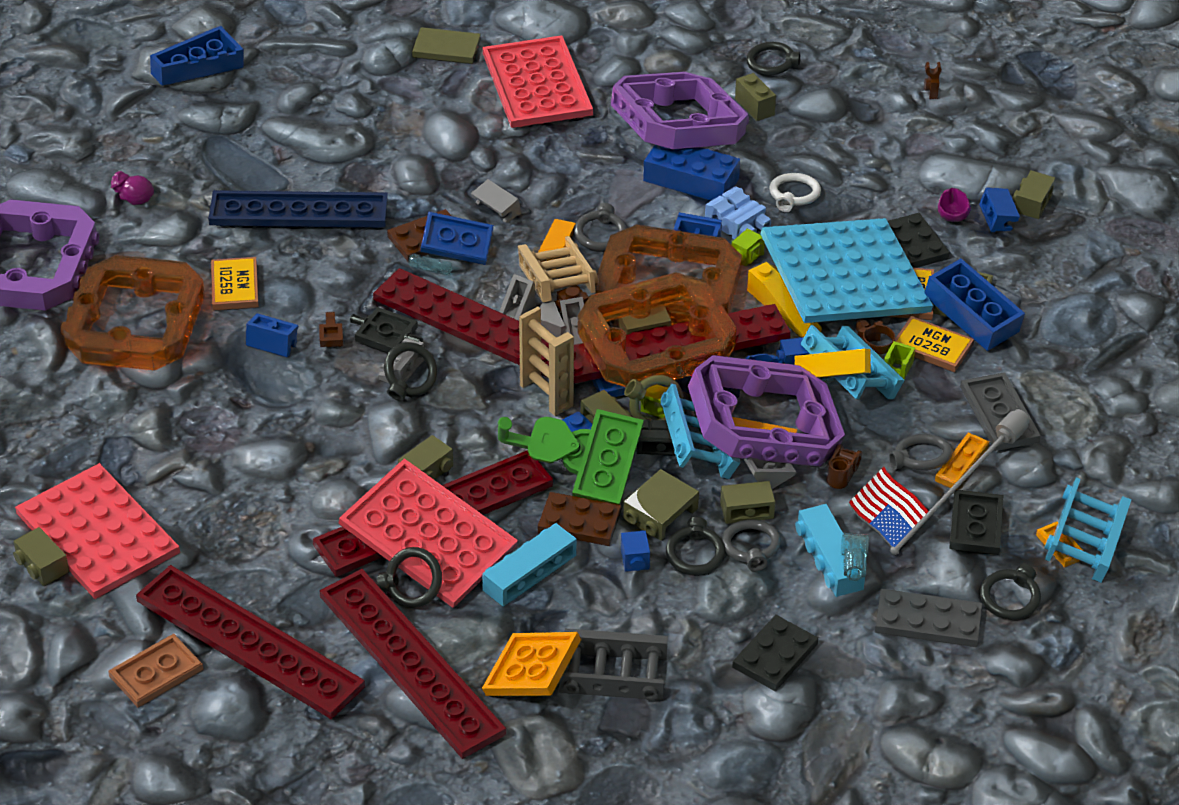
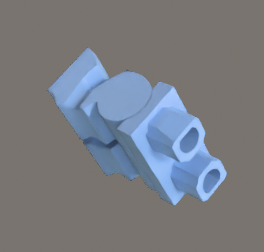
M737 186L723 193L722 197L718 196L706 204L705 217L722 220V231L732 235L733 239L737 238L747 228L757 233V228L762 230V227H771V219L765 215L766 207L762 204L759 205L754 200L751 201L750 196L743 193V189Z

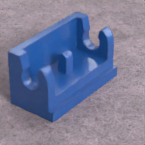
M985 188L979 205L990 231H1011L1013 229L1012 226L1004 224L1008 221L1017 222L1020 215L1009 190Z
M679 212L674 226L673 244L716 252L721 239L722 220Z
M257 313L246 323V345L288 357L291 347H296L298 325Z

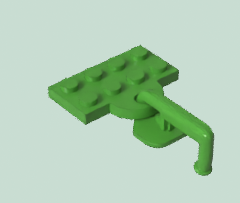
M597 409L591 429H579L571 432L563 420L542 417L535 422L530 437L509 432V429L512 427V421L508 417H501L498 421V439L501 443L528 449L529 456L537 461L554 463L561 459L563 465L571 473L577 475L572 496L621 505L644 420Z

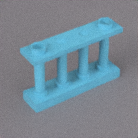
M810 325L801 342V345L810 354L871 349V373L834 377L855 399L860 398L865 387H876L887 399H895L904 382V379L849 326H842L837 337H825L814 325Z
M671 384L668 390L662 394L661 405L679 467L684 468L692 457L716 463L720 476L730 479L740 465V459L730 457L704 439L702 434L689 431L688 425L700 428L698 418L685 415L683 409L695 412L693 402L680 398L676 384ZM693 442L711 446L713 453L694 448Z
M1076 477L1072 486L1067 485L1062 496L1063 499H1066L1055 533L1053 536L1049 535L1044 548L1048 550L1045 560L1050 562L1055 550L1092 565L1091 568L1095 569L1092 579L1101 583L1110 567L1131 499L1122 496L1118 505H1110L1078 492L1077 488L1081 479ZM1075 500L1109 514L1108 517L1112 518V520L1106 522L1071 508L1072 502ZM1067 517L1103 531L1102 534H1105L1106 538L1102 537L1100 539L1066 525ZM1061 534L1096 547L1097 551L1101 552L1100 555L1096 554L1094 556L1060 542Z

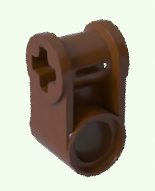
M838 444L834 455L829 461L827 483L830 487L843 489L848 485L853 474L858 470L862 459V451H851Z

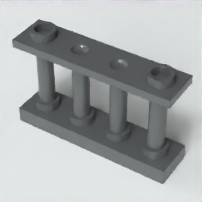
M565 628L564 632H578L581 641L569 662L568 672H564L559 680V693L663 700L664 679L656 678L658 660H667L668 636ZM581 654L596 655L594 674L579 673ZM607 656L622 657L620 676L604 675ZM632 658L648 659L646 678L630 677Z

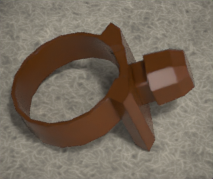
M861 320L856 324L858 336L877 354L887 353L893 341H895V333L889 327L884 326L883 321L870 325L867 321ZM881 334L887 335L892 340L890 344L885 346H876L869 343L871 341H880Z

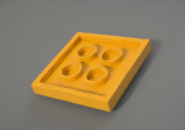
M578 632L512 633L482 687L483 692L486 696H551L581 641Z

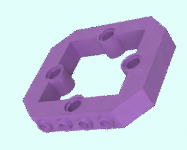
M688 72L623 76L613 86L611 106L645 142L670 149L736 144L745 134L746 125L749 123L748 113L711 78ZM695 99L708 114L694 113L689 116V119L663 121L653 109L654 103L661 106H669L675 100Z
M8 200L1 203L0 235L3 230L32 233L33 238L38 241L50 240L54 235L69 236L71 238L68 244L61 249L62 259L53 279L28 277L27 272L21 268H13L5 274H0V306L46 311L74 298L77 289L81 288L83 274L87 273L88 261L93 258L94 247L99 243V232H96L95 222L80 206L21 200Z
M712 355L695 368L688 384L703 438L730 457L757 458L763 461L822 466L834 455L838 444H841L845 436L827 384L799 365ZM723 387L742 389L746 394L753 397H759L763 392L796 395L801 410L795 425L799 430L808 434L788 432L782 428L766 430L735 426L732 414L737 405V398L732 393L723 390Z

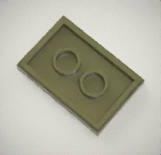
M421 27L412 50V57L473 64L481 40V34Z

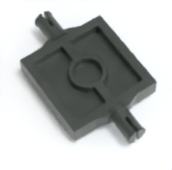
M377 307L372 314L365 318L352 314L350 317V323L361 326L355 333V341L389 353L393 347L401 344L406 338L416 342H423L422 337L412 335L418 328V321Z

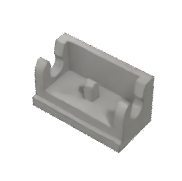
M489 179L471 193L472 198L477 199L476 204L481 205L484 203L499 213L501 217L508 214L503 219L505 223L522 214L518 198Z
M407 338L402 341V343H405V342L417 343V344H420V345H422V346L424 347V343L421 342V341L416 342V341H414V340L407 339ZM409 351L398 355L393 365L396 378L406 382L424 359L417 353ZM384 371L380 372L379 380L388 383Z

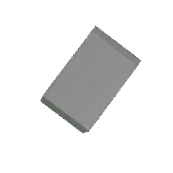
M513 274L499 312L519 321V316L535 307V282Z
M551 296L552 301L543 302L539 307L541 309V325L555 337H559L565 333V324Z
M757 458L744 459L757 482L770 481L772 489L796 474L791 463L763 461Z

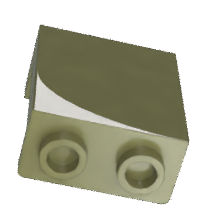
M660 469L624 501L623 517L630 524H634L646 531L647 534L662 540L665 538L666 527L685 510L693 514L698 509L699 491Z

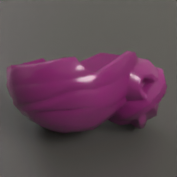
M122 171L116 172L112 177L111 189L119 193L120 199L127 200L132 205L144 204L154 195L153 185L145 177L139 175L130 177Z
M957 188L945 190L938 203V213L942 219L948 222H960L968 217L971 206L966 194Z

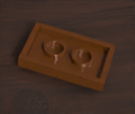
M446 209L436 212L438 214L451 216ZM427 216L387 230L388 238L408 262L430 254L420 252Z
M550 492L538 523V533L557 523L578 541L610 546L621 513V505Z

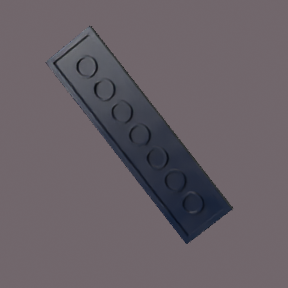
M213 190L208 221L209 225L385 227L388 192Z

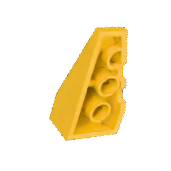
M765 262L748 270L747 291L764 306L775 304L787 326L800 338L805 336L810 325H814L822 332L819 322H803L777 267Z

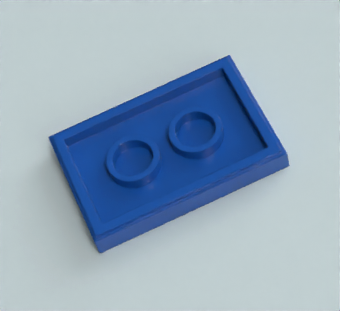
M428 212L420 252L486 265L494 225Z

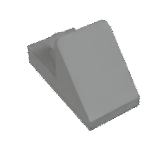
M583 297L561 300L560 305L565 324V333L569 332L574 336V345L591 341Z

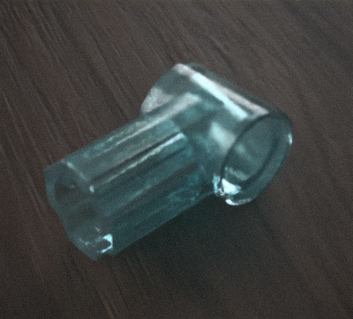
M843 533L841 555H844V576H847L849 580L858 581L866 575L869 535Z

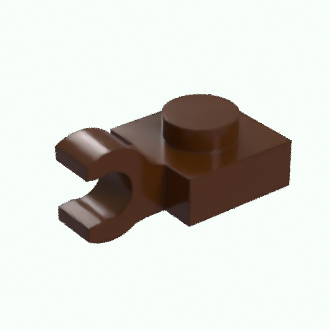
M926 62L925 71L928 78L924 80V90L928 91L929 99H938L939 75L942 71L941 64L937 62V67L931 69L929 62Z
M326 312V324H319L320 347L343 346L342 323H336L335 312Z

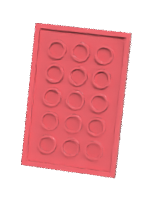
M562 35L483 47V56L511 128L593 116V107Z
M405 458L339 518V524L388 561L396 553L409 547L423 548L433 554L442 570V585L437 597L452 608L482 581V573L487 568L503 560L518 545L516 538ZM410 557L405 559L398 568L429 590L432 583V572L429 565L421 558Z
M100 463L15 507L16 514L31 530L40 527L66 554L69 572L94 599L180 553L179 545Z

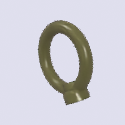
M653 375L641 382L632 379L627 384L624 392L625 396L630 398L629 408L632 417L642 420L647 419L639 410V400L643 399L647 388L657 384L670 387L671 384H676L679 397L684 399L680 385L674 379L665 375Z

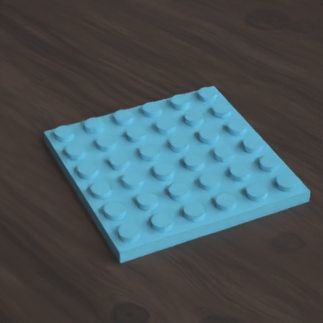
M886 218L762 227L761 236L804 323L919 314L932 311L933 305L925 294L921 282Z

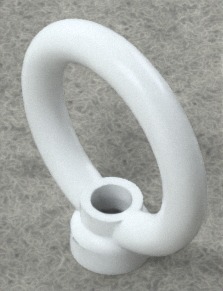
M787 173L774 178L770 183L769 191L776 200L777 208L782 212H789L793 206L807 205L817 200L821 194V186L814 178L808 175ZM786 182H802L812 188V192L803 197H795L790 192L782 194L779 192L778 186Z

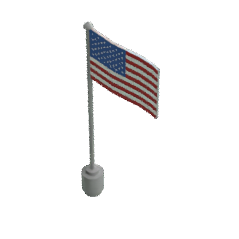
M1020 409L1011 411L996 426L998 439L930 511L925 508L913 493L894 480L885 467L849 501V505L861 520L883 537L891 547V554L898 555L899 549L1001 442L1013 444L1028 429L1030 418Z

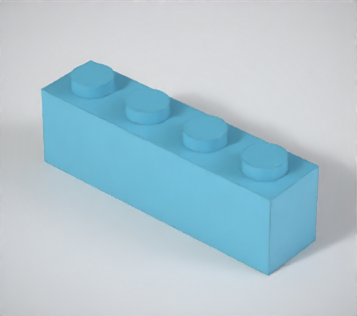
M827 504L799 510L798 521L795 523L796 531L799 536L803 537L808 553H812L816 568L822 571L826 586L832 589L836 597L864 590L866 572Z
M557 523L553 524L532 540L525 542L513 553L506 555L503 560L487 568L482 573L483 591L504 607L576 556L577 539Z

